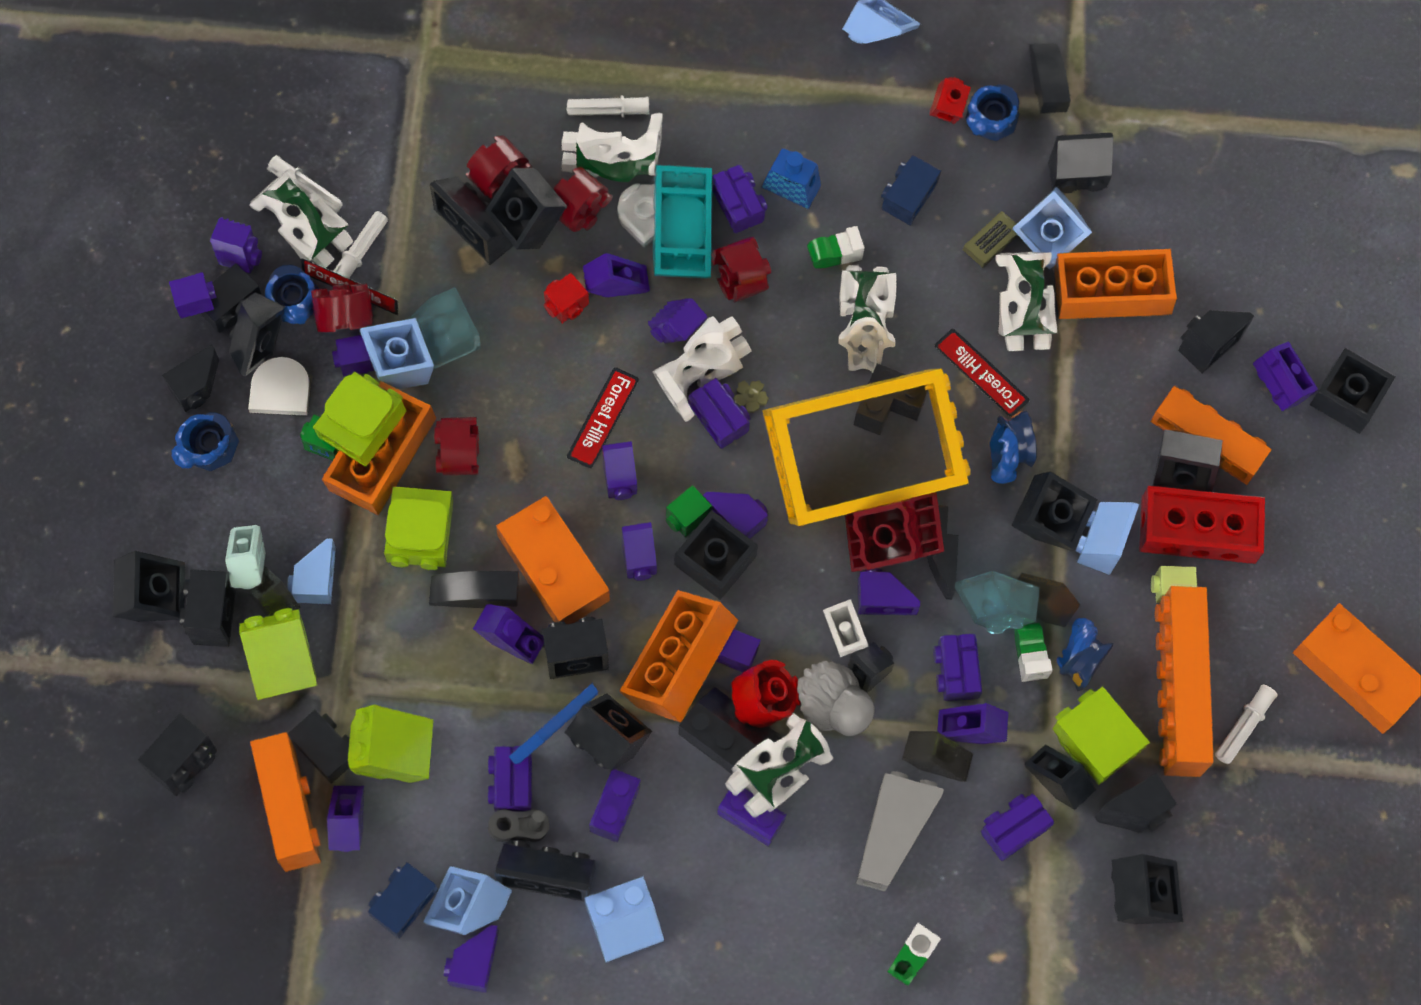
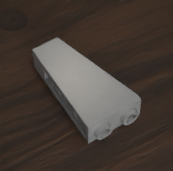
M892 771L890 774H884L856 884L884 892L887 890L940 801L944 791L943 788L937 787L938 784L930 780L921 779L920 782L910 780L908 775L901 772Z

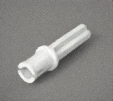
M621 95V98L569 99L567 101V113L569 116L621 115L622 118L624 115H649V97L624 98V95Z
M278 155L271 159L267 167L269 172L279 177L291 168L296 177L295 184L300 190L304 191L307 196L312 192L316 193L336 214L339 212L343 205L341 200L303 175L302 169L299 167L294 168Z
M379 211L373 214L350 249L343 251V258L333 272L350 278L357 267H361V259L388 221L385 215Z
M1261 685L1250 704H1245L1243 714L1215 753L1218 760L1225 764L1232 762L1258 722L1265 719V712L1278 696L1275 690L1267 685Z

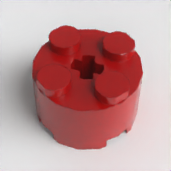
M777 660L764 661L742 672L731 682L732 699L736 709L735 715L741 723H748L758 728L768 727L792 716L796 706L800 705L801 701L797 692L798 678L796 676L791 677L789 672L783 668L785 666L783 662Z

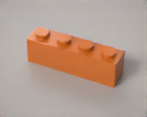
M1176 386L1171 389L1150 421L1162 430L1166 429L1223 440L1219 467L1246 485L1251 481L1272 450L1261 438L1252 437L1243 431L1238 423L1226 420L1212 406L1200 403L1194 399L1189 391L1179 389Z

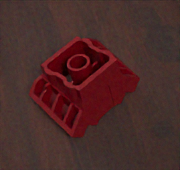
M937 492L845 514L851 572L875 569L944 552Z

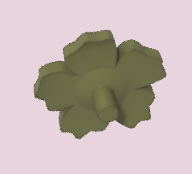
M743 380L738 383L736 391L738 395H735L733 399L736 405L746 406L748 413H754L759 410L760 405H767L769 397L765 391H762L764 384L760 380L756 382L751 381L750 386Z

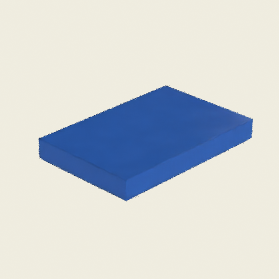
M590 684L515 750L509 758L515 764L521 763L579 712L584 704L590 702L598 695L599 691L596 687Z

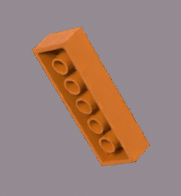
M1171 586L1165 596H1162L1160 603L1156 604L1155 621L1160 622V633L1156 634V650H1159L1161 654V661L1157 662L1156 674L1157 679H1161L1162 690L1158 691L1157 704L1158 708H1162L1163 718L1159 720L1158 724L1159 737H1163V748L1159 752V764L1164 766V776L1201 777L1214 763L1207 587Z

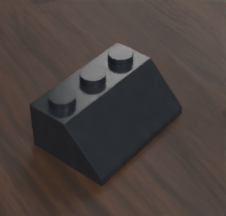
M458 177L434 180L430 183L434 210L489 265L513 247L512 243L485 212L490 203L488 201L482 202L477 197V192L470 183L466 182L464 184Z
M714 687L696 703L679 725V735L729 773L733 774L732 768L758 744L766 739H770L775 743L783 737L770 727L758 728L748 723H741L735 715L736 709L733 700ZM761 753L759 762L762 764L769 762V753Z
M512 841L511 845L503 844L494 873L496 881L502 885L585 902V897L590 896L595 871V860H590V855L579 852H572V856L560 854L559 849L546 846L542 847V850L529 848L530 844L521 841Z

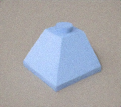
M885 0L857 1L843 30L849 33V38L854 42L866 44L915 30L919 27L920 23Z
M1058 187L1041 200L1012 228L1033 252H1051V261L1046 265L1049 270L1056 263L1057 253H1069L1092 233L1076 207Z
M450 866L423 923L463 935L498 920L507 906L512 890L488 875Z

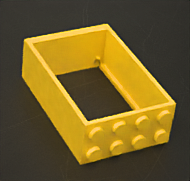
M928 369L762 410L789 523L802 526L969 484L967 476H970L971 472L967 459H963L961 448L964 447V441L960 430H956L954 419H957V410L955 404L949 400L947 391L951 389L947 373L943 374L942 369ZM918 386H925V390L929 391L946 464V470H944L946 477L812 510L809 504H805L787 424H790V418Z

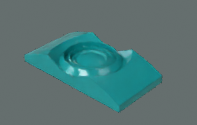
M656 165L653 198L654 276L710 279L712 168Z

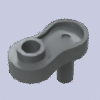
M502 809L492 814L487 828L490 836L496 841L506 842L522 839L536 842L545 837L550 823L546 814L540 810L533 809L524 812H514ZM505 823L508 826V831H500L497 825Z

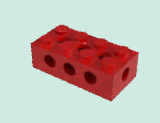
M1148 486L1141 499L1139 552L1256 564L1264 553L1265 497Z

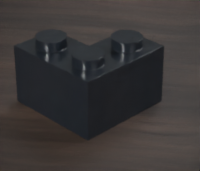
M877 363L868 384L907 374ZM923 385L861 400L853 425L880 435L890 411L917 421L927 398L928 390H925Z

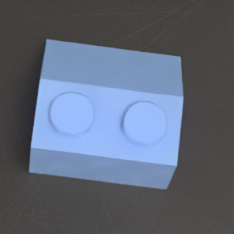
M416 318L360 329L378 380L399 389L428 384L434 365Z
M1100 502L1096 511H1092L1086 524L1089 527L1087 535H1082L1075 551L1080 553L1077 563L1110 575L1122 555L1139 504L1134 502Z
M644 877L585 897V905L605 962L664 941Z

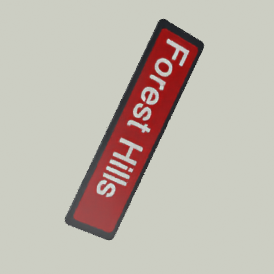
M301 258L302 270L306 274L331 287L338 284H350L351 289L352 285L360 284ZM368 287L372 305L398 315V301Z
M951 329L935 343V348L1009 417L1014 416L1029 402V398L955 329Z
M613 368L567 454L568 459L589 469L594 466L602 451V446L605 445L639 381L638 377L619 368Z

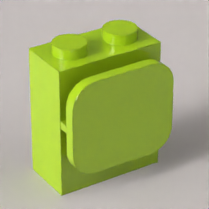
M354 371L352 375L346 376L328 398L325 403V411L313 426V429L320 439L366 467L407 410L402 402L403 397L390 388L386 391L379 387V382L370 375L365 374L361 376Z
M393 486L385 530L386 543L384 554L387 563L401 568L408 567L409 564L420 565L421 568L427 570L446 567L454 503L452 491Z
M290 608L276 611L273 616L264 618L262 616H252L245 619L244 623H240V637L257 700L317 686L316 672L299 609L294 611Z
M1103 686L1096 692L1092 688L1085 692L1078 699L1080 704L1074 709H1071L1069 706L1055 716L1057 722L1052 728L1064 750L1074 761L1083 765L1084 769L1098 785L1141 753L1150 743Z
M378 705L356 709V715L352 720L348 751V765L355 774L380 780L390 778L413 783L429 779L434 719Z

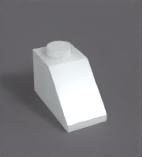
M851 599L823 610L840 657L869 647Z

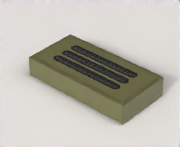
M1001 211L964 245L963 251L984 268L995 255H998L1018 236L1012 229L1016 223Z

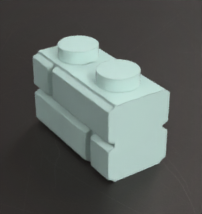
M260 526L235 527L230 530L225 561L231 587L251 589L261 584L266 552L262 542Z

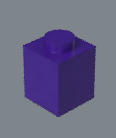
M203 272L169 281L175 307L181 319L215 310L212 299L217 298L212 281L206 282Z
M362 335L335 340L337 350L332 351L335 368L341 367L343 377L352 375L354 371L358 374L375 371Z
M734 629L716 662L744 672L751 668L761 640Z

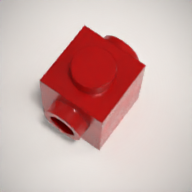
M945 78L938 84L929 115L955 124L963 116L971 87L964 85V82L958 78Z
M571 272L561 280L552 281L544 291L545 303L543 305L545 310L552 318L557 317L562 324L568 319L573 320L583 312V308L589 305V292Z

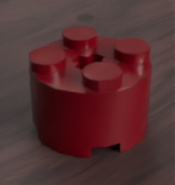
M503 135L493 137L496 142L488 148L482 145L467 163L470 172L465 174L466 177L491 200L512 168L533 167L529 163V159Z
M577 167L572 170L575 175L568 181L562 178L553 189L567 205L559 221L573 232L579 231L582 228L586 231L590 230L597 222L596 215L611 202L613 196L608 192V188L584 168Z
M754 237L742 239L713 250L712 264L713 266L718 264L721 275L720 278H717V282L728 300L733 299L734 302H738L769 289L767 275L771 274V267L766 258L762 259Z
M368 283L352 285L351 289L350 284L334 285L333 290L329 292L327 288L311 291L317 332H336V329L346 328L353 330L372 325L373 314Z
M477 417L441 418V421H436L434 429L435 444H440L441 448L438 449L436 455V473H442L443 475H478L479 429Z

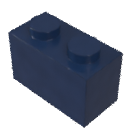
M912 155L907 164L905 162L900 164L895 174V177H897L893 184L888 183L881 195V198L884 199L882 210L911 225L937 186L941 170Z
M408 862L403 868L399 866L393 871L388 879L390 884L383 893L378 891L372 897L368 904L371 908L367 911L371 918L398 939L403 936L438 892L437 885Z

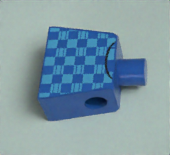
M781 149L762 184V188L809 209L821 188L818 165L804 158L797 151L791 152L787 149Z

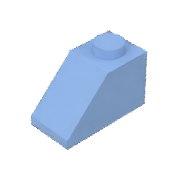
M325 539L294 565L293 575L288 576L287 588L288 593H292L295 603L331 604L336 553L333 539Z

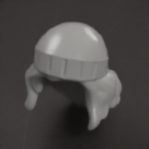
M833 661L812 664L811 669L806 668L804 676L798 680L797 692L802 703L800 710L804 714V719L814 724L817 729L821 731L836 730L844 736H855L864 732L869 727L875 714L873 701L866 691L860 689L858 679L854 676L852 670L845 667V665L837 664Z

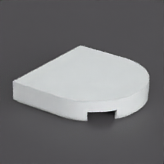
M638 183L628 187L621 194L617 214L624 229L645 247L653 240L654 184L640 185Z
M286 357L272 358L262 363L252 377L249 412L308 416L310 380L305 368L299 362Z

